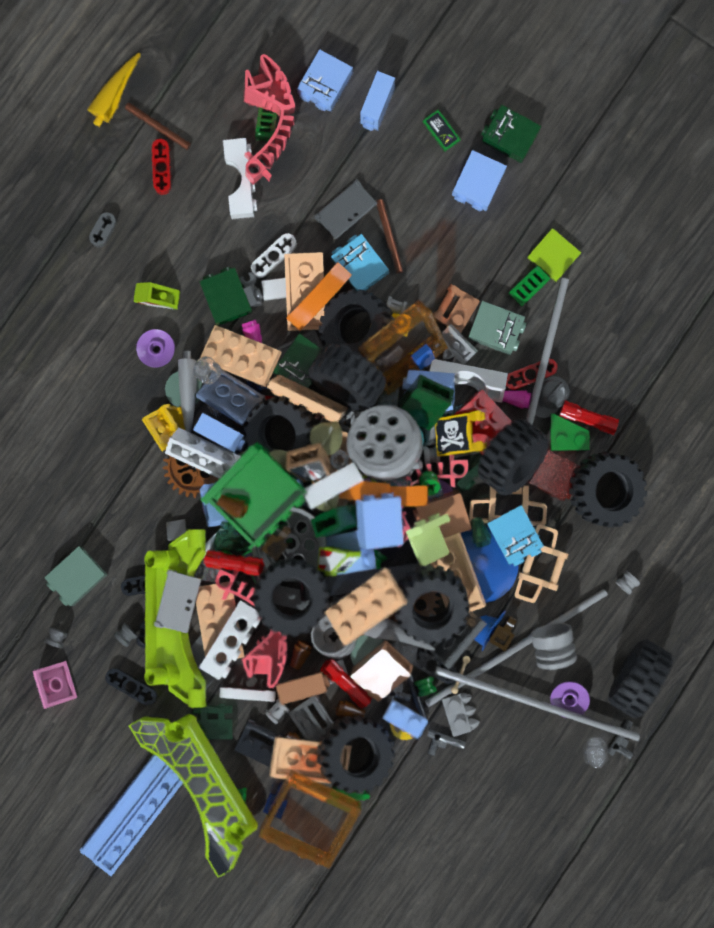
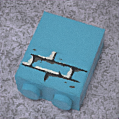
M362 234L358 237L354 235L347 241L348 244L343 248L340 246L332 252V262L334 264L339 262L352 274L347 281L356 291L359 289L366 291L389 274V269Z
M522 505L487 523L509 565L513 563L514 566H517L525 561L523 557L529 554L531 557H534L542 552L540 548L544 546Z

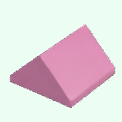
M66 661L33 671L44 709L77 698Z

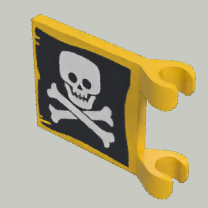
M473 411L466 414L441 417L435 424L437 456L484 451L487 443L481 441L473 443L472 421L485 420V413Z

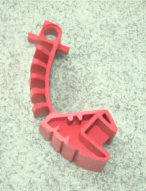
M265 54L260 57V75L252 77L249 70L245 71L244 102L273 111L279 115L280 120L273 136L254 156L249 151L244 154L249 160L246 163L245 176L253 185L263 176L270 181L272 175L266 170V167L270 169L273 166L274 159L276 161L279 159L281 150L284 151L287 140L291 135V128L295 122L294 116H286L295 111V103L291 95L289 82H287L283 71H280L281 68ZM262 159L266 167L259 160ZM251 167H255L259 171L257 173H251L249 169Z
M449 455L450 475H443V463L441 462L436 465L438 479H450V487L455 488V479L463 478L468 472V460H454V455ZM431 464L425 465L426 471H432ZM454 466H463L464 473L461 475L456 474L453 470ZM414 469L418 478L416 481L412 482L410 476H404L408 483L405 486L419 484L420 469ZM397 479L392 481L395 486H401ZM401 506L404 544L409 539L406 531L411 528L405 518V515H407L406 511L402 512L404 506Z
M220 569L215 581L220 589L225 590L222 599L227 600L229 593H232L254 606V601L251 598L254 596L255 586L252 587L247 597L242 594L248 585L245 581L241 582L238 592L231 590L239 571L234 570L233 574ZM224 575L230 578V583L227 586H222L220 583V578ZM270 630L267 637L263 635L261 637L263 641L258 640L256 642L257 646L242 661L248 677H252L254 674H268V687L273 688L280 680L285 669L284 664H286L288 656V642L286 641L288 636Z

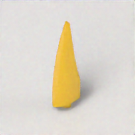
M139 53L112 76L87 110L96 116L93 122L96 126L100 127L103 121L109 123L116 112L127 81L140 57Z

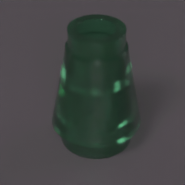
M482 517L472 519L473 543L476 547L489 545L492 537Z

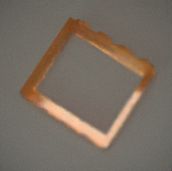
M420 300L358 348L362 357H365L376 366L374 358L423 320L430 337L382 374L386 380L384 391L387 395L403 384L404 377L407 378L408 370H420L415 365L411 356L425 344L431 348L435 358L448 348L432 312ZM437 343L441 344L438 348L435 347Z
M290 770L260 826L259 837L265 839L267 843L278 845L284 851H291L302 859L307 858L318 866L322 865L330 869L361 812V802ZM290 786L348 812L327 852L269 826Z

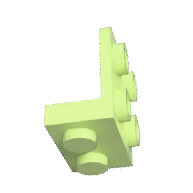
M437 513L429 516V521L426 522L425 519L414 523L415 527L406 531L420 566L428 565L449 554L448 547L439 528L440 525L450 521L448 514L440 516Z

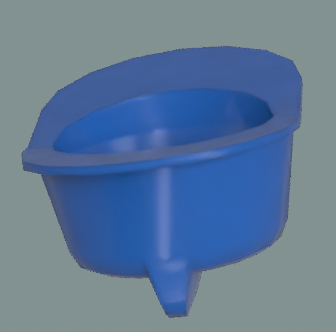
M506 610L499 618L486 615L479 617L487 624L474 639L483 646L482 651H484L491 634L504 617Z

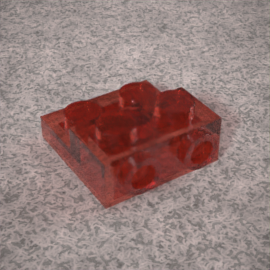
M548 450L543 463L540 464L537 472L533 474L529 484L562 502L565 498L569 500L571 497L569 488L572 487V483H569L570 479L575 476L573 472L575 468H580L581 466Z

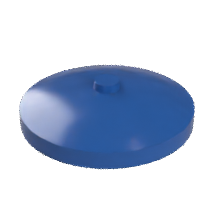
M471 527L472 529L461 532V536L486 603L492 602L505 595L513 586L518 573V565L514 566L513 563L509 565L489 527Z

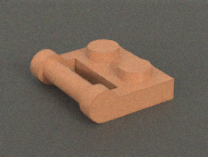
M450 284L447 289L448 293L437 312H434L431 317L446 327L452 324L462 333L480 301ZM455 295L460 297L448 319L444 318L443 315Z

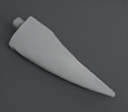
M183 351V359L178 360L179 392L185 431L191 433L197 390V361L191 359V351Z
M387 617L363 634L375 639L405 642L429 650H435L432 645L424 643L422 639L418 642L413 640V635L408 637L404 633V629H401L397 622Z

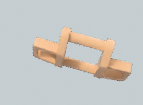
M524 485L518 491L512 493L522 495V507L527 516L528 505L543 508L542 520L530 522L533 526L538 524L546 525L547 506L545 503L529 501V486ZM492 487L489 488V498L470 500L469 520L471 522L489 523L500 517L495 515L496 493L498 492ZM489 503L488 518L473 517L474 504Z
M541 524L536 526L535 531L537 535L540 529L551 531L554 535L551 548L544 546L540 549L542 552L557 556V561L549 582L529 575L534 557H531L530 554L527 555L522 572H519L518 575L519 581L514 595L518 599L531 603L536 602L542 587L557 591L559 576L565 559L567 560L569 555L555 549L558 531ZM523 580L539 585L532 598L519 594Z

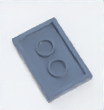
M220 368L196 393L198 399L242 426L246 423L247 416L252 414L251 410L265 400L264 395Z

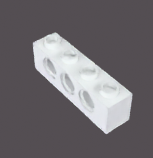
M178 428L170 437L165 454L217 478H221L242 457L181 428Z
M242 601L238 603L200 665V669L218 680L221 677L226 678L231 669L228 665L232 660H237L241 653L238 650L242 643L246 645L251 637V634H249L252 626L256 628L261 620L254 608ZM239 619L247 621L248 626L245 630L237 628L236 624ZM230 635L237 638V644L234 647H230L226 643V639ZM219 652L227 655L225 663L217 662L216 655Z

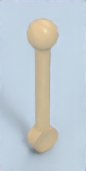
M468 656L463 657V664L459 674L463 675L466 665L470 662ZM458 681L451 688L453 694L458 693L460 683Z

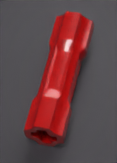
M566 400L559 414L562 418L584 423L610 435L615 434L619 419L583 409L579 405Z
M207 550L204 556L205 566L209 568H224L260 576L265 567L263 559L257 557H242L215 550Z
M332 657L324 662L320 671L327 675L331 681L338 684L361 709L371 703L372 698L367 694V691L360 685H357Z

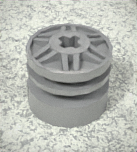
M327 615L311 631V640L314 647L328 658H345L351 654L357 642V639H355L350 644L343 645L340 638L334 642L332 637H336L337 632Z
M553 623L538 627L532 631L531 637L533 646L537 649L535 656L539 668L559 669L576 662L577 654L575 646L572 644L574 638L570 625Z

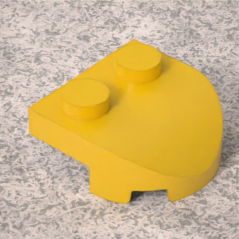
M170 404L161 406L158 410L142 419L162 452L166 450L170 437L178 428L185 430L181 407L177 408L170 406Z

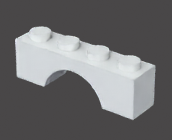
M246 138L223 140L226 164L237 168L242 175L240 187L235 193L228 196L231 218L254 217V211H257L256 199H252V192H255V184L253 185L245 176V167L249 160L244 156L248 151L252 154L251 144H247ZM253 167L249 169L251 173H253Z
M437 359L431 362V372L455 373V385H470L478 391L483 389L493 401L502 403L508 373Z

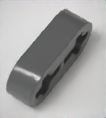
M108 212L103 213L97 220L89 236L91 243L95 247H103L108 242L117 225L114 215ZM110 217L112 224H107L105 229H103L105 226L103 220H108ZM101 231H103L101 234L103 240L96 243L94 236H99Z

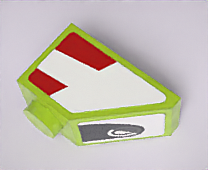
M151 282L136 283L134 302L153 307L178 309L180 290Z
M334 546L319 547L317 570L325 572L327 576H337V573L346 572L361 556V552Z

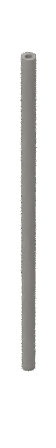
M566 278L561 279L526 420L532 425L569 279Z
M603 588L548 624L566 622L607 596V592ZM531 634L465 676L475 679L531 644ZM456 681L425 700L428 708L451 694V688L455 685ZM460 682L458 689L464 686L465 684Z
M436 667L434 673L638 741L640 738L639 733L456 672Z

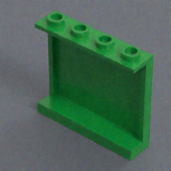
M257 442L247 450L200 500L205 505L210 503L251 544L249 547L251 550L255 545L259 547L266 540L264 536L268 532L272 534L279 527L277 523L281 519L285 521L292 514L290 510L294 506L298 508L306 500L304 496L308 492ZM225 495L245 501V504L248 505L245 516L242 519L234 518L218 506L217 503L220 496Z

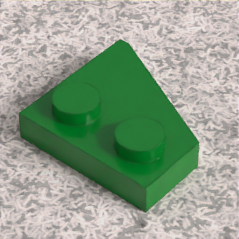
M550 414V451L590 450L588 430L556 414Z

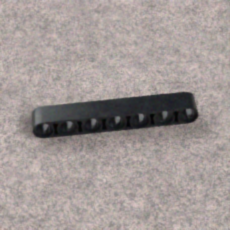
M415 563L324 577V580L327 584L329 597L348 595L383 569L389 570L398 585L401 578L406 579V573L409 571L415 572V568L419 567L420 564ZM299 581L301 601L310 600L307 586Z

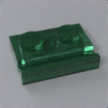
M478 464L457 483V488L461 492L465 489L469 490L476 483L475 480L479 477Z

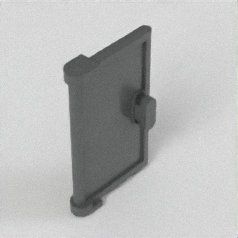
M355 179L348 188L313 216L337 239L376 206L377 202L362 187L360 181Z

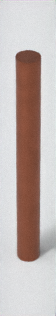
M129 102L126 104L125 109L184 149H189L191 143Z
M383 199L376 201L377 209L395 272L398 274L403 272L384 202Z

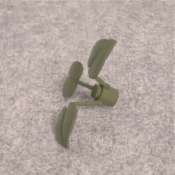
M331 421L316 425L310 433L311 444L321 443L327 455L336 453L342 443V430L339 423ZM283 450L269 452L291 475V472L287 470V452ZM339 494L316 506V508L324 512L335 508Z

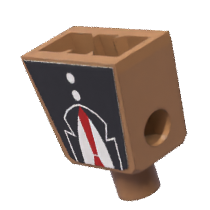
M321 443L287 452V470L304 482L320 481L330 475V458Z

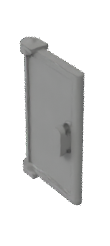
M170 569L167 570V578L157 618L154 622L155 627H165L188 633L201 582L200 578L177 573V571Z

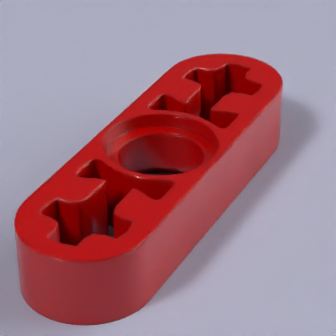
M157 139L152 144L153 187L158 194L165 195L171 190L170 147L164 139ZM160 144L166 148L162 150L163 157H160V153L156 149L159 148ZM160 162L167 164V168L163 172H159L156 169L157 164ZM160 176H163V181L167 185L164 186L163 190L157 186L161 184Z
M553 359L548 361V365H553L550 373L546 370L544 379L554 375L557 371V363ZM540 362L509 373L507 375L506 388L513 391L535 383L538 374L536 366H540ZM529 369L534 370L536 373V377L533 380H529L525 376V372ZM518 373H522V379L525 383L522 384V380L516 382V386L508 384L510 377L516 379L520 377Z

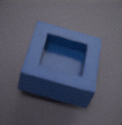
M427 344L411 356L415 365L420 370L430 365L435 359L431 348Z

